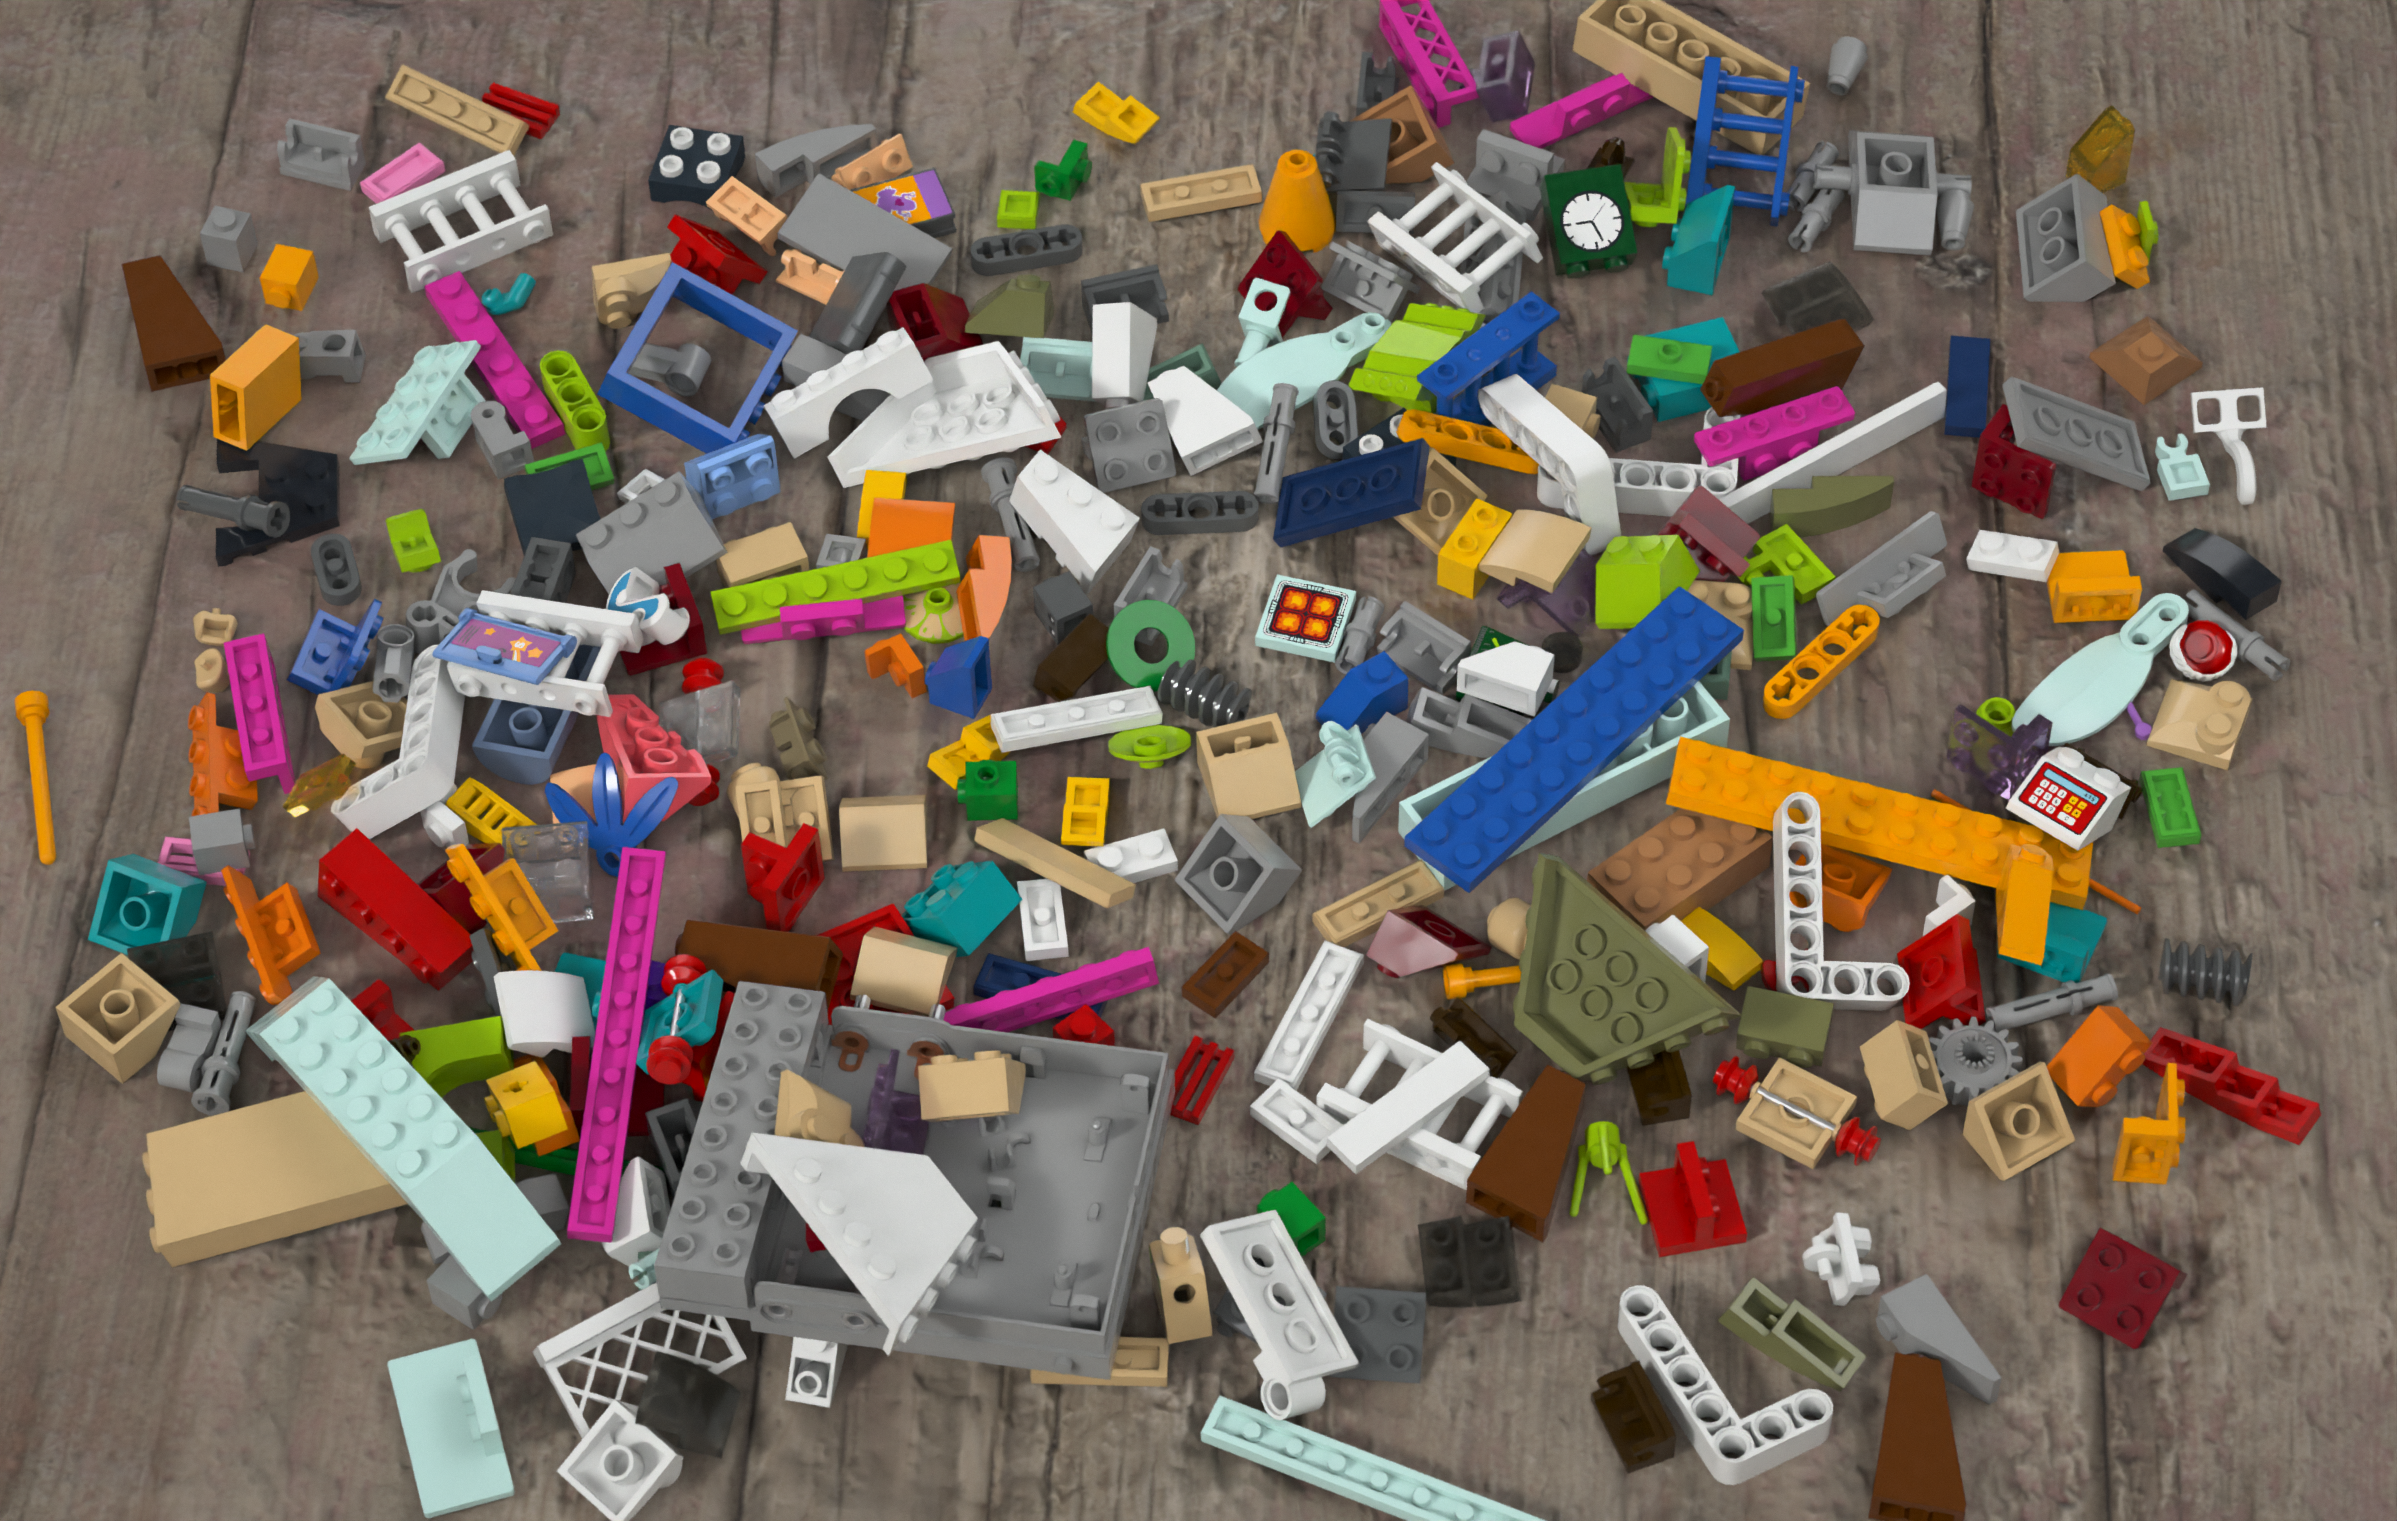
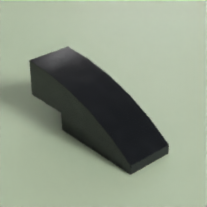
M2194 528L2163 547V552L2216 604L2224 599L2245 620L2277 602L2282 581L2246 551L2219 536Z

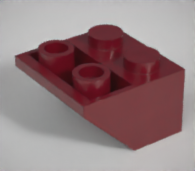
M920 283L893 291L887 302L888 322L891 331H897L903 327L914 342L923 361L930 357L984 345L978 333H965V324L970 313L961 297L926 283Z

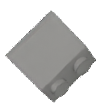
M1220 814L1174 880L1227 934H1233L1279 904L1302 869L1250 817Z

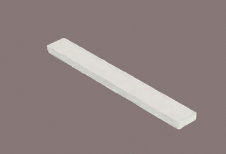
M1939 382L1933 383L1725 495L1719 500L1749 524L1770 512L1772 489H1811L1812 476H1837L1944 418L1947 389Z

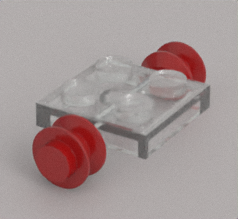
M697 658L688 662L683 667L682 674L685 680L682 683V691L685 695L660 702L659 725L666 732L675 731L681 736V745L686 750L695 749L702 755L711 775V783L688 803L693 806H704L716 800L719 796L717 783L720 780V773L718 769L710 764L738 756L741 689L733 680L721 682L724 670L720 664L709 658Z

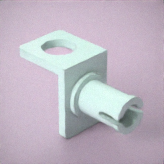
M1259 278L1253 280L1238 317L1245 340L1238 358L1235 360L1234 364L1236 367L1253 355L1265 350L1268 344L1273 346L1283 342L1278 324L1291 294L1288 287ZM1266 291L1274 293L1278 300L1273 309L1261 311L1255 306V299L1260 293Z

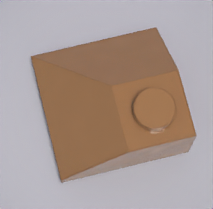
M1412 85L1350 120L1392 119L1385 184L1423 182L1435 175L1431 167L1436 162L1444 168L1455 163L1440 130Z
M2146 316L2096 348L2089 355L2093 362L2143 405L2201 369L2203 365L2202 361L2149 316Z

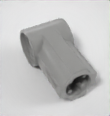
M646 343L628 374L664 382L674 393L689 397L697 393L711 364V357L706 350L695 344H682L676 350Z
M389 624L378 630L373 693L379 695L383 702L398 703L402 697L409 693L414 663V632L409 627L400 624Z

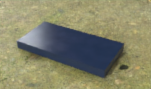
M1421 438L1283 477L1273 540L1281 548L1421 510L1430 446Z

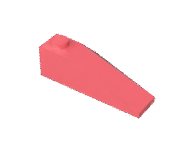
M634 694L608 695L613 709L611 717L596 715L603 752L608 753L612 757L617 770L622 797L623 822H625L630 811L644 794L662 780L674 777L678 781V790L668 812L662 819V821H665L710 785L711 775L702 755L695 749L686 750L681 745V736L675 731L666 732L659 725V716Z

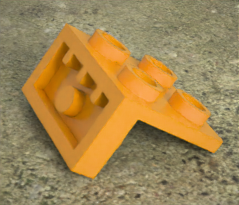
M2122 550L2059 553L2047 579L2054 623L2129 620L2138 612L2142 592L2140 576L2129 575L2126 554Z
M2167 1063L2156 1107V1120L2145 1116L2123 1118L2113 1162V1181L2166 1185L2170 1168L2178 1167L2179 1143L2183 1144L2185 1140L2186 1120L2185 1117H2179V1106H2183L2185 1082L2184 1080L2177 1079L2176 1063Z

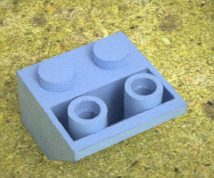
M756 434L684 462L686 479L701 495L711 519L729 515L735 510L758 501H764L773 495L781 493L775 442L771 435Z

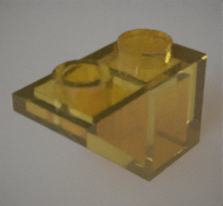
M2113 105L2105 108L2070 149L2065 174L2067 179L2075 174H2079L2102 193L2126 183L2136 130L2131 121L2123 117Z

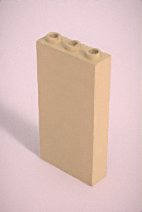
M306 1091L146 1134L148 1152L143 1153V1164L148 1177L151 1179V1189L146 1191V1199L155 1222V1226L151 1227L149 1231L150 1240L154 1251L162 1253L171 1267L408 1204Z

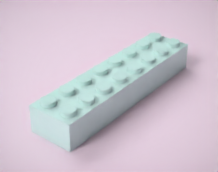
M1698 681L1507 859L1670 778L1680 736L1727 748L1730 718ZM1491 757L1399 802L1398 832L1405 840V836ZM1423 860L1442 885L1444 891L1457 885Z

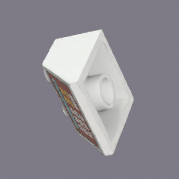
M2059 746L2040 758L2012 796L2006 809L2078 851L2112 830L2131 787L2122 783L2116 773L2108 769L2097 768L2084 761L2083 755L2078 751Z

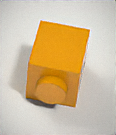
M276 244L260 276L266 304L274 305L278 308L303 310L319 278L313 251Z

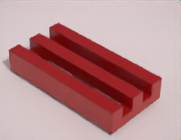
M494 82L489 87L490 93L485 92L482 96L483 103L511 112V114H507L530 125L526 134L541 140L560 116L559 105ZM525 118H528V119H531V120L540 122V123H542V124H538V123H536V122L527 120V119H525Z
M1194 1036L1175 1071L1173 1102L1199 1054L1202 1055V1058L1177 1104L1173 1105L1172 1103L1170 1115L1199 1126L1235 1055L1233 1049L1226 1047L1225 1051L1219 1049V1044L1210 1041L1209 1045L1203 1043V1038ZM1212 1060L1218 1061L1193 1110H1187L1186 1108L1198 1089Z

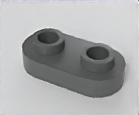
M1330 380L1323 383L1313 397L1315 442L1319 451L1326 457L1343 459V447L1358 437L1355 395L1348 385L1341 381ZM1327 401L1334 403L1337 409L1330 408L1327 405ZM1329 438H1335L1339 445L1332 443Z
M332 533L319 537L312 544L311 556L321 595L331 605L343 606L350 604L360 596L362 591L351 543L345 536Z

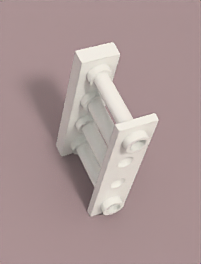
M510 150L369 207L373 231L379 242L382 243L395 237L409 258L408 261L404 262L408 286L412 293L425 288V285L460 271L463 273L553 236L550 213L546 204L530 210L516 190V187L520 186L516 159ZM501 194L515 217L495 225L480 202ZM466 208L480 231L459 239L446 216ZM431 223L445 246L424 254L410 231Z
M1436 162L1431 168L1440 186L1399 220L1394 218L1391 221L1378 211L1367 222L1380 247L1456 306L1469 309L1470 312L1479 313L1484 309L1478 296L1479 286L1520 251L1536 263L1542 260L1543 257L1536 244L1539 238L1527 223L1520 225L1469 187L1465 179L1456 170L1453 169L1449 172ZM1448 198L1453 199L1460 205L1424 237L1418 236L1414 239L1409 234L1410 230ZM1474 215L1484 223L1446 256L1441 254L1438 257L1433 253L1432 249L1471 216ZM1496 233L1508 241L1470 274L1465 272L1461 275L1457 272L1456 267Z
M482 590L476 602L480 614L562 636L569 634L577 638V645L568 658L563 656L539 685L448 662L447 669L456 693H462L469 697L481 696L575 711L588 716L600 715L611 717L613 709L604 681L618 651L639 653L644 638L636 614ZM579 645L601 647L586 681L565 678Z
M1367 1019L1364 1024L1363 1049L1368 1051L1345 1088L1338 1089L1327 1083L1323 1085L1317 1094V1106L1344 1125L1372 1105L1359 1099L1384 1059L1407 1069L1396 1085L1397 1087L1442 1053L1400 1034L1397 1029L1390 1025H1381ZM1489 1075L1486 1080L1464 1095L1484 1105L1461 1143L1454 1144L1436 1135L1457 1103L1455 1101L1386 1153L1467 1191V1179L1481 1160V1156L1475 1154L1500 1113L1509 1118L1512 1116L1522 1102L1523 1091L1516 1088L1514 1084L1506 1079H1496Z

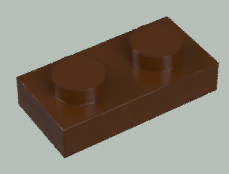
M1235 931L1181 987L1182 997L1216 1019L1269 963V952Z

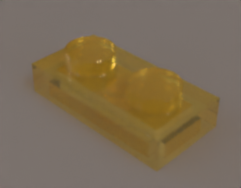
M343 753L301 774L286 799L283 808L296 817L310 809L313 811L317 810L323 803L331 799L338 800L351 785L349 776L356 763Z

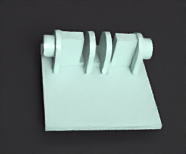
M1334 721L1325 722L1319 731V738L1325 745L1324 749L1295 771L1301 803L1308 825L1311 828L1333 814L1339 806L1356 793L1363 791L1369 783L1376 779L1360 729L1356 724L1347 731Z

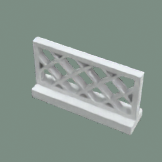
M656 1282L538 1345L534 1349L533 1354L540 1367H544L583 1439L590 1430L582 1416L586 1400L590 1399L607 1405L614 1401V1399L589 1392L596 1368L621 1375L615 1399L621 1402L620 1399L627 1377L652 1384L648 1400L638 1407L621 1402L641 1417L744 1361L747 1357L725 1317L706 1315L703 1325L679 1319L680 1311L674 1310L672 1316L661 1313L667 1309L661 1308ZM711 1317L714 1320L718 1330L709 1328ZM650 1318H655L670 1323L663 1347L638 1340L643 1322ZM676 1325L701 1332L694 1356L669 1349ZM636 1326L633 1338L622 1335V1333ZM706 1334L724 1339L733 1356L720 1363L700 1358ZM614 1339L630 1344L624 1368L598 1361L604 1343ZM636 1346L661 1354L655 1377L629 1370ZM596 1348L593 1359L581 1356ZM667 1356L692 1363L687 1381L677 1385L660 1380ZM570 1361L591 1366L584 1390L566 1385L557 1368ZM697 1365L709 1368L695 1376ZM658 1386L669 1389L655 1397ZM571 1394L581 1397L579 1407H577Z

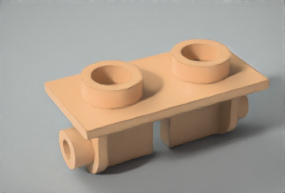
M899 133L889 140H883L881 145L844 167L836 168L835 174L831 176V179L851 190L895 178L909 170L913 166L902 134Z
M795 248L792 251L787 249L781 257V263L785 265V269L778 276L776 282L823 304H827L844 271L837 270L824 263L820 265L816 263L815 259L802 254L799 249Z

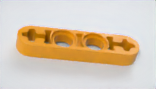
M1414 409L1404 412L1397 427L1396 433L1405 443L1423 438L1430 448H1434L1442 454L1527 474H1538L1539 464L1497 428Z
M1860 604L1846 609L1765 685L1763 696L1765 712L1777 719H1787L1797 714L1875 641L1878 636L1880 621L1878 613L1873 608ZM1853 623H1854L1855 625H1857V626H1859V627H1858L1855 631H1853V638H1852L1850 635L1852 634ZM1833 643L1841 645L1845 652L1841 655H1831L1823 648ZM1802 668H1812L1819 673V676L1808 680L1801 678L1797 672ZM1791 686L1792 689L1790 690L1789 700L1783 698L1789 692Z

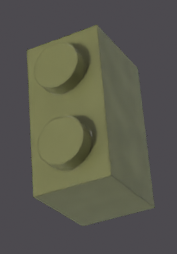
M1747 986L1742 1016L1740 1017L1737 1031L1736 1049L1743 1050L1746 1055L1757 1059H1767L1769 1056L1780 1057L1801 1068H1810L1812 1065L1822 1066L1833 1017L1834 1003Z

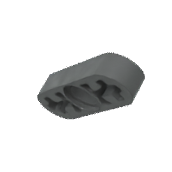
M1062 224L980 238L971 246L972 268L980 275L994 276L1071 263L1082 255V234L1075 226ZM1061 242H1067L1068 246H1063ZM1044 244H1048V250H1044ZM1026 245L1037 249L1036 252L1030 255H1022L1016 250ZM1009 250V256H1006L1005 251ZM991 254L992 258L986 259L985 255Z
M1246 491L1155 494L1146 498L1142 503V525L1146 531L1155 535L1245 532L1254 528L1258 523L1259 504L1257 498ZM1202 507L1208 509L1211 514L1205 518L1198 519L1192 517L1189 512L1195 508ZM1218 509H1223V516H1218ZM1236 509H1244L1245 514H1237ZM1177 510H1182V517H1177ZM1156 512H1164V517H1156Z

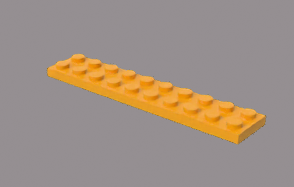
M1681 736L1679 738L1665 803L1667 805L1773 831L1774 813L1786 797L1795 792H1805L1813 796L1819 804L1821 844L1942 875H1949L1950 877L1997 888L2010 845L2022 847L2024 844H2031L2044 849L2048 855L2053 857V880L2050 902L2079 910L2084 908L2088 895L2093 842L2077 851L2034 825L2003 819L1991 814L1940 803L1908 793L1881 788L1869 783L1830 775L1826 772H1818L1786 762L1748 754L1743 751L1708 744L1699 740ZM1788 808V816L1793 822L1798 824L1805 823V816L1800 810Z

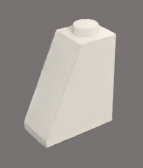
M1131 302L1093 305L1092 399L1104 405L1106 410L1144 401L1157 329V318Z
M1185 366L1165 371L1156 379L1148 382L1154 398H1160L1163 401L1168 430L1191 476L1263 442L1251 416Z

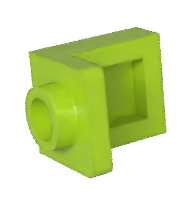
M417 509L386 518L385 522L393 553L402 573L407 571L414 573L422 572L429 569L432 564L441 562L438 547L431 534L424 509Z

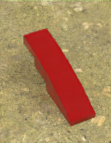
M2160 1027L2151 1039L2153 1044L2144 1053L2145 1060L2142 1064L2162 1078H2164L2167 1063H2176L2177 1079L2184 1080L2185 1092L2256 1129L2299 1146L2321 1116L2319 1103L2280 1090L2278 1078L2239 1065L2237 1053Z

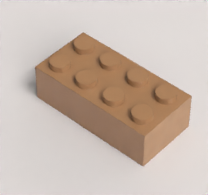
M1680 808L1589 871L1587 881L1645 931L1652 924H1661L1672 915L1681 921L1698 907L1708 911L1769 868L1773 837L1761 828Z

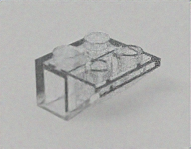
M587 821L502 828V846L505 849L503 862L509 858L516 860L552 921L559 923L594 920V887Z

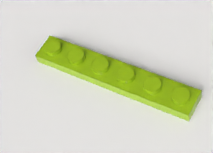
M952 540L711 591L710 593L719 634L722 635L781 622L779 607L862 599V604L953 585L961 583Z

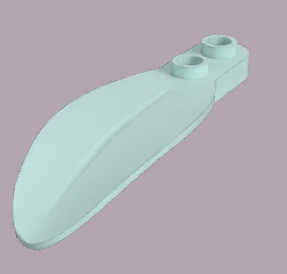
M1367 312L1358 315L1327 333L1301 336L1278 343L1245 360L1222 382L1217 391L1251 416L1259 430L1263 428L1264 418L1269 416L1273 386L1275 384L1286 383L1298 388L1299 393L1294 409L1296 410L1313 400L1314 395L1323 383L1330 380L1338 381L1348 367L1354 366L1366 359L1369 351L1388 330L1391 323L1378 313Z
M2171 593L2156 595L2123 625L2119 633L2105 636L2090 643L2064 661L2030 693L2016 710L2012 720V731L2023 740L2032 744L2061 746L2065 743L2070 744L2088 738L2108 726L2140 692L2148 678L2154 657L2170 643L2173 634L2181 626L2187 625L2189 610L2185 600ZM2162 618H2170L2172 620L2163 621Z

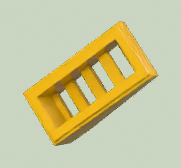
M471 777L456 790L445 804L465 822L468 834L484 843H501L505 849L504 854L510 858L516 859L541 832L540 826L485 785ZM485 810L489 811L481 820L478 819ZM500 819H503L504 821L495 830H493L492 827ZM514 826L517 827L519 830L509 841L504 838Z

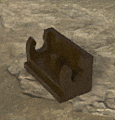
M1089 614L1038 665L1033 686L1039 691L1042 690L1057 702L1071 700L1070 698H1073L1077 691L1109 659L1106 649V638L1109 628Z
M1663 1050L1653 1055L1655 1060L1646 1066L1636 1069H1630L1629 1066L1626 1067L1642 1126L1688 1119L1690 1117L1692 1093L1680 1051L1667 1052Z
M1640 1361L1632 1362L1627 1367L1612 1371L1598 1378L1597 1383L1600 1389L1591 1393V1401L1627 1473L1629 1474L1674 1458L1677 1435Z

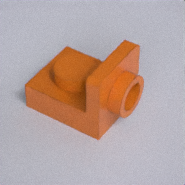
M901 633L889 639L880 640L864 651L867 673L871 679L890 672L894 683L898 687L903 685L912 699L927 692L924 667Z

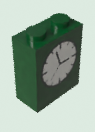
M1621 164L1544 175L1539 188L1556 276L1567 274L1568 278H1580L1589 275L1592 270L1605 269L1607 273H1616L1628 269V265H1632L1636 258L1637 247Z

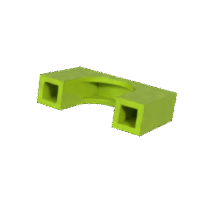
M501 1016L399 1033V1037L409 1035L419 1040L421 1045L420 1053L416 1055L411 1063L418 1074L441 1098L460 1085L490 1079L514 1069V1050L508 1049ZM499 1130L476 1133L477 1137L515 1183V1151L508 1138H502Z

